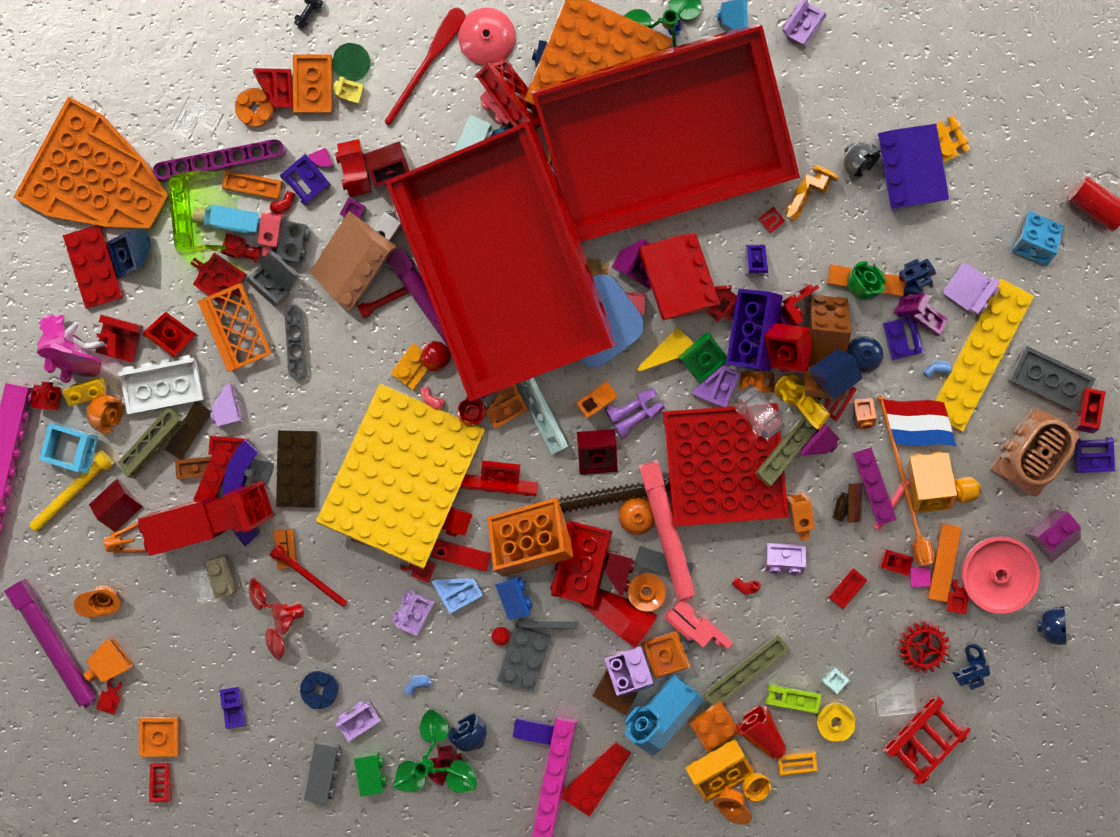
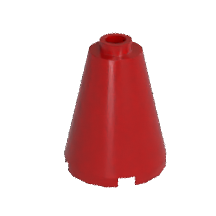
M757 706L743 716L744 721L741 724L738 722L736 726L737 732L770 758L780 759L785 755L786 745L766 706L764 708Z

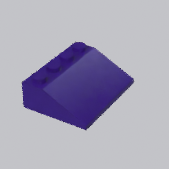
M937 124L878 133L892 211L949 200Z

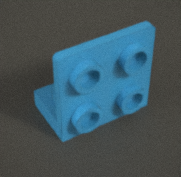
M1029 211L1022 234L1013 245L1012 252L1047 266L1057 254L1064 226Z

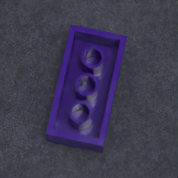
M738 288L726 365L771 371L764 335L775 323H779L783 295L768 291Z

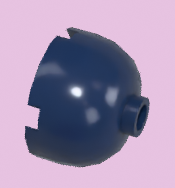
M858 336L849 342L847 353L855 357L861 374L871 373L880 366L883 359V349L877 340L869 336Z
M1053 607L1046 610L1042 614L1041 621H1037L1038 632H1042L1043 638L1051 644L1067 645L1065 607Z
M470 713L457 722L460 725L456 729L453 727L448 735L449 741L456 748L469 752L480 749L484 745L487 727L478 714Z

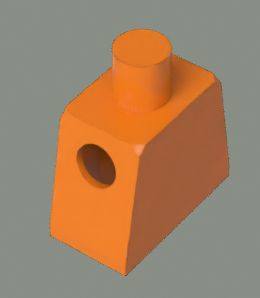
M805 493L787 496L792 528L795 532H798L799 540L810 539L809 530L815 529L811 500Z
M111 637L87 659V663L91 668L85 671L83 675L89 682L98 677L103 683L127 671L134 665L115 639Z

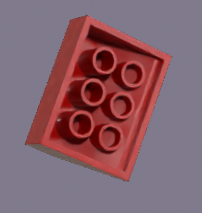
M696 233L679 235L638 248L662 320L708 313L720 305Z

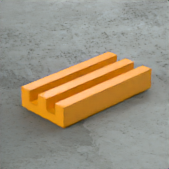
M815 751L786 754L777 759L780 776L818 772ZM812 757V759H810V760H801V761H792V762H783V763H782V760H790V759H799V758ZM813 764V767L783 770V767Z

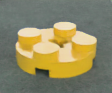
M832 702L819 711L816 724L820 734L825 739L833 742L844 741L855 730V717L853 712L844 704ZM840 718V726L835 725L832 727V719Z

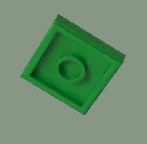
M708 332L678 356L699 384L703 383L724 365L727 360L726 354Z

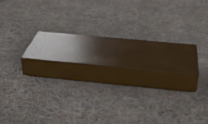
M195 401L184 418L186 423L172 437L165 450L178 459H183L213 411Z

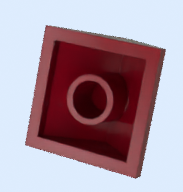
M118 478L89 504L96 519L114 532L118 531L143 507Z

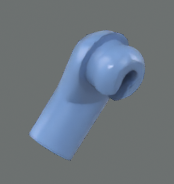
M934 361L922 372L927 378H930L936 372L949 375L952 373V367L947 361Z
M426 675L414 676L403 691L411 696L418 687H430L431 679Z

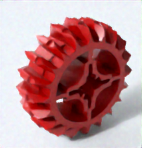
M921 621L920 627L915 622V629L908 626L909 633L902 632L905 639L899 638L898 640L903 643V645L898 646L899 650H904L899 654L900 657H905L902 662L908 664L909 669L915 667V671L918 673L921 668L923 673H927L928 668L931 672H934V666L940 669L941 665L939 662L946 663L943 656H949L945 649H949L950 645L944 644L949 641V638L943 637L946 632L944 630L939 631L940 626L938 625L933 628L932 622H929L927 627L924 621ZM925 632L920 640H912L919 633ZM931 633L938 641V648L931 644ZM924 643H925V645H927V646H928L929 648H931V649H926V650L924 649V651H923V650H922L920 647H918L917 645L921 646L922 644L924 645ZM910 646L917 650V661L910 654ZM929 654H936L931 660L923 662Z

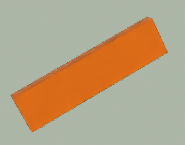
M830 264L827 284L847 287V276L852 268ZM883 273L886 278V283L884 284L886 288L882 293L903 296L905 281L903 279L900 280L899 276Z
M941 523L930 580L931 586H929L928 599L948 601L961 527Z

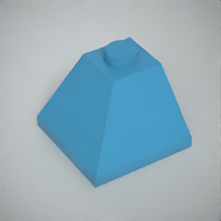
M747 0L723 2L720 5V9H717V21H720V26L726 32L748 27Z

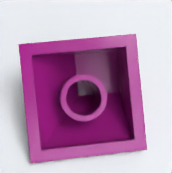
M641 239L621 250L611 268L649 289L650 283L638 248L650 243Z
M824 424L820 430L817 429L797 455L826 454L829 451L832 453L839 444L837 442L840 438L828 425Z

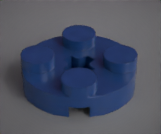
M323 670L310 672L300 684L301 698L312 709L327 708L333 704L338 696L339 684L337 679L331 673ZM318 684L320 687H324L323 694L321 695L315 692L316 685Z

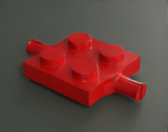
M213 253L204 264L196 258H193V261L190 263L199 269L198 277L193 285L209 296L242 283L247 275L216 253ZM239 288L232 291L230 299L235 295L240 298L242 297ZM215 298V300L224 305L225 299Z

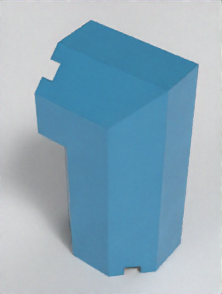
M673 673L645 707H635L627 716L625 735L634 744L649 754L655 755L664 748L704 699L690 685H687L682 678Z

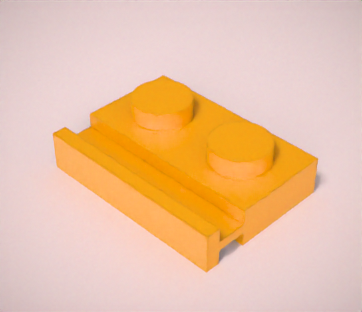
M414 343L390 373L412 390L415 389L428 371L420 361L423 349Z

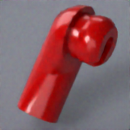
M286 190L283 200L272 202L269 206L270 210L275 214L288 211L291 208L295 193Z
M736 577L731 583L744 595L757 593L761 588V584L757 580L744 583Z

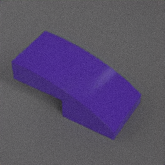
M234 687L220 690L225 728L231 729L246 726L240 688Z
M516 718L512 737L551 745L554 725Z

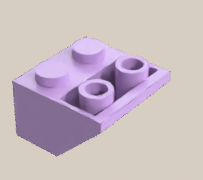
M641 647L605 658L617 696L638 692L654 686Z

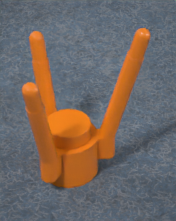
M138 522L117 532L110 533L109 537H105L104 546L106 551H114L115 554L121 552L148 553L145 549L122 548L124 544L134 542L135 539L123 540L119 535L138 527Z

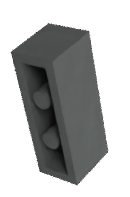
M320 740L315 742L304 800L327 804L329 799H333L335 788H332V782L337 779L338 769H335L336 761L340 762L342 750H339L340 744Z

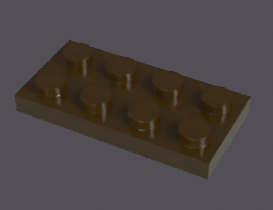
M278 430L276 507L315 508L317 431Z

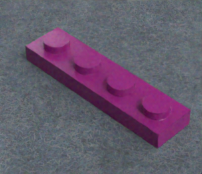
M872 448L853 453L877 526L897 520Z

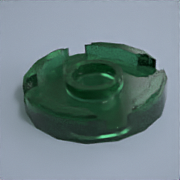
M355 43L341 45L335 50L332 60L335 73L339 77H344L346 80L353 82L363 79L368 74L371 63L368 52L363 46Z

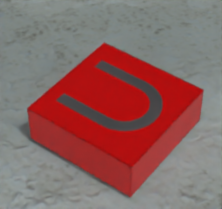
M774 206L758 218L769 233L785 222Z

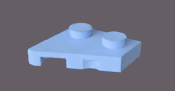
M474 578L437 579L432 581L449 614L483 596Z

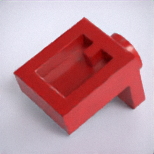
M102 330V334H97V338H108V342L105 343V352L108 353V357H120L121 334H114V330Z

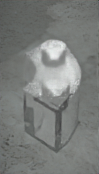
M752 384L733 397L737 404L735 405L736 410L739 414H744L753 426L752 429L757 436L762 435L768 440L785 427L779 413L768 403L762 392Z

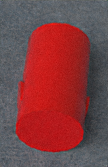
M1085 175L1071 191L1067 201L1111 232L1115 231L1120 226V198Z

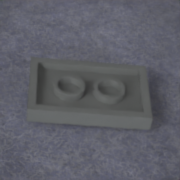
M514 625L496 680L534 691L551 637Z

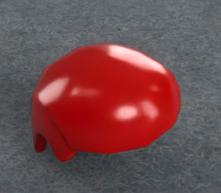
M430 341L424 346L420 361L430 371H441L450 360L449 348L442 342Z
M466 397L459 403L457 414L460 421L465 425L476 426L484 420L486 407L479 398L469 402L468 397Z

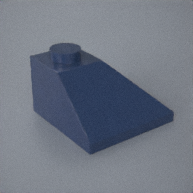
M146 229L128 231L107 242L117 279L141 269L151 249L150 238L147 235Z

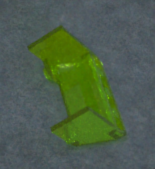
M195 170L172 175L168 181L174 248L179 255L188 256L226 249L225 245L194 246L188 182L218 176V172Z

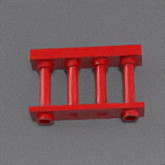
M932 696L881 750L888 757L897 756L914 773L915 776L911 782L917 785L924 784L929 779V774L959 742L962 743L968 738V733L971 731L969 727L962 726L959 728L941 710L944 701L937 696ZM932 715H936L954 733L947 742L928 724V719ZM919 729H924L941 747L934 756L916 738L915 733ZM906 742H910L928 761L921 770L902 751V747Z

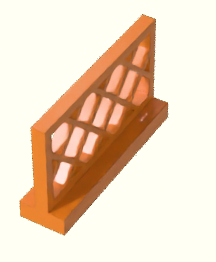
M242 283L197 301L228 372L272 354ZM238 288L242 295L240 302L230 299L232 291ZM218 297L225 299L222 310L215 307L213 299ZM229 301L238 305L235 315L225 312ZM241 306L247 308L250 313L247 320L238 317ZM223 314L233 317L230 328L222 324ZM236 319L246 323L242 333L233 329ZM249 324L257 329L255 338L245 334ZM231 332L241 335L237 345L232 344L229 340ZM244 337L253 340L250 351L240 347ZM256 342L263 344L266 350L265 353L259 355L253 352ZM239 349L249 353L246 361L239 363L237 359Z

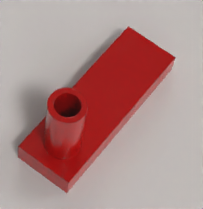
M437 539L431 558L487 572L491 552Z

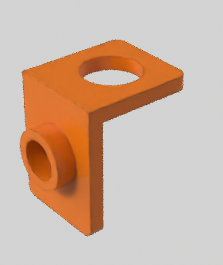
M742 371L740 390L774 392L775 374ZM767 378H769V380H770V384H769V387H768V388L766 387V379H767Z

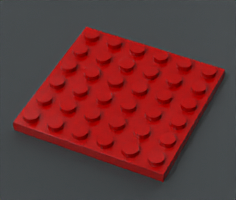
M777 403L663 411L673 527L789 518L784 470L769 487L754 474L781 441Z

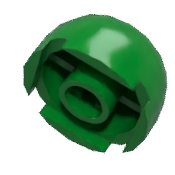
M867 261L858 262L847 276L849 291L853 296L863 301L873 300L886 288L884 287L886 278L883 272L875 265L872 267L867 265Z

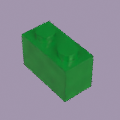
M378 751L356 755L354 763L360 797L383 793L384 787H387L386 775H382L381 768H384L383 757H379Z

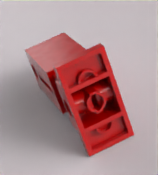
M259 480L250 485L236 488L226 493L224 497L216 499L215 495L151 512L138 519V529L143 535L145 550L149 556L214 539L229 529L234 528L235 532L250 531L272 518L274 513L264 481Z

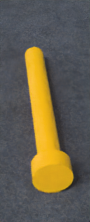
M100 450L93 457L94 462L90 465L89 472L80 474L29 524L30 528L38 532L101 470L107 471L114 464L111 457Z

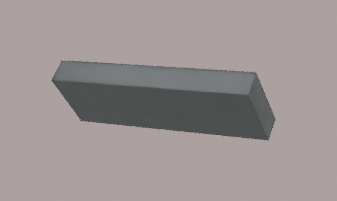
M639 546L635 565L670 576L664 553ZM686 561L691 576L694 563Z
M519 618L520 628L576 629L577 626L575 619Z

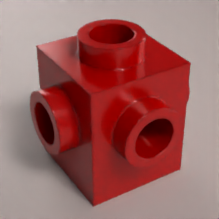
M42 381L41 385L34 384L31 392V407L58 410L59 401L61 400V387L53 386V382Z

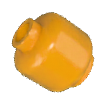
M968 476L954 481L957 492L956 500L959 503H967L978 499L981 486L973 477Z

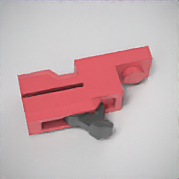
M679 599L673 605V608L664 615V619L679 631L680 640L686 652L688 651V644L697 641L704 647L713 636L715 637L713 641L721 648L725 646L728 649L733 644L729 638L704 616L698 619L694 615V609L686 601H682V599Z

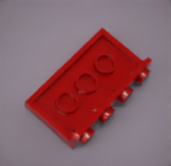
M568 521L566 526L571 539L573 558L556 563L555 578L550 586L551 596L596 606L613 531L575 521Z

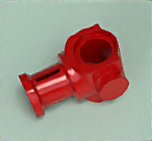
M226 233L220 253L232 258L241 259L243 256L257 263L262 247L246 244V240L242 237Z

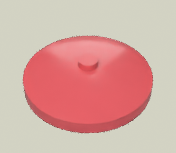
M996 536L980 541L968 552L962 565L961 578L964 590L973 603L986 611L1004 614L1021 609L1033 598L1038 589L1040 570L1036 557L1025 544L1013 538Z

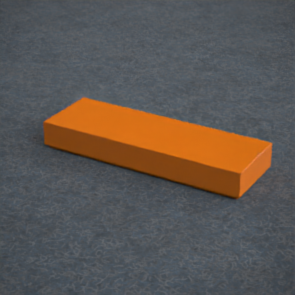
M225 170L222 189L279 200L283 182Z

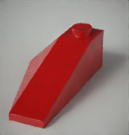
M603 589L599 590L596 606L580 603L634 648L641 642L657 618L654 612L638 610L631 604L629 599Z

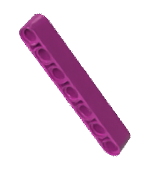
M272 139L162 161L154 165L153 174L159 180L167 182L277 160L285 156L286 147L280 140ZM274 145L281 146V150L277 154L272 153ZM257 148L262 149L261 156L255 158L253 156L254 150ZM238 152L243 153L241 161H235L234 159L235 154ZM223 156L224 162L221 165H216V158ZM199 160H205V166L202 169L197 168ZM185 163L186 170L179 173V165ZM166 167L167 174L161 177L159 171L161 168Z

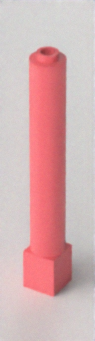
M655 460L638 465L677 599H682V601L690 600L693 598L695 590L677 527H673L672 510L658 461Z

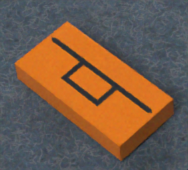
M294 529L274 530L275 546L278 543L282 545L286 554L297 562ZM276 559L277 569L291 568L282 560Z

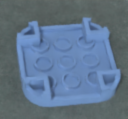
M606 274L596 275L593 279L610 321V330L616 346L580 359L583 364L590 367H599L606 364L635 342L643 334L645 328V318L642 312L637 309L618 281Z

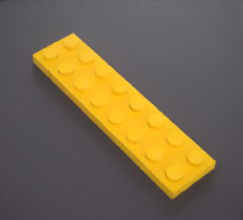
M1001 278L998 279L1000 281L997 286L999 290L993 297L990 296L986 303L988 305L986 309L980 313L952 366V373L946 377L934 400L945 403L950 425L962 432L1034 297Z

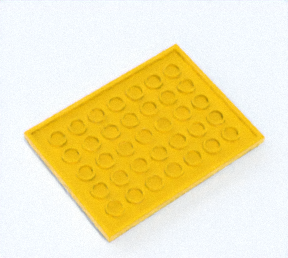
M379 384L316 523L424 569L485 429L477 425H465L454 415L442 410H435L426 403Z

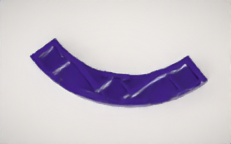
M246 439L239 445L228 463L223 481V497L226 493L243 487L244 472L259 454ZM256 527L246 532H235L234 528L232 529L245 547L260 533Z

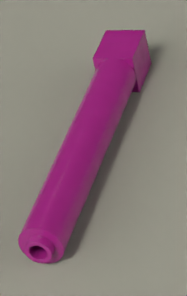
M400 247L391 253L386 262L448 346L423 279Z
M21 580L4 590L15 610L20 611L79 707L83 705L84 708H87L95 703L93 700L96 697L36 601L38 598L27 580Z

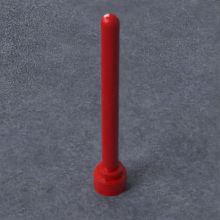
M404 286L370 304L363 302L357 305L363 319L371 316L370 314L373 313V310L409 292Z
M278 543L270 552V557L274 560L278 559L285 562L342 607L347 605V601L288 556L282 545Z

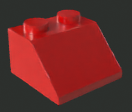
M775 323L764 335L771 368L805 373L808 368L813 345L809 327Z

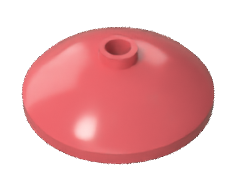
M485 7L472 11L465 17L464 22L459 28L458 41L462 52L469 60L479 65L485 66L489 62L495 63L507 58L515 45L516 35L513 23L506 14L494 8ZM489 31L490 35L488 37L483 36V32Z

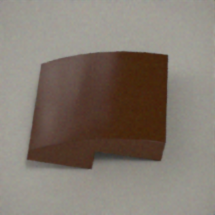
M848 483L847 522H861L862 483Z
M607 668L592 696L626 715L638 692L617 696Z

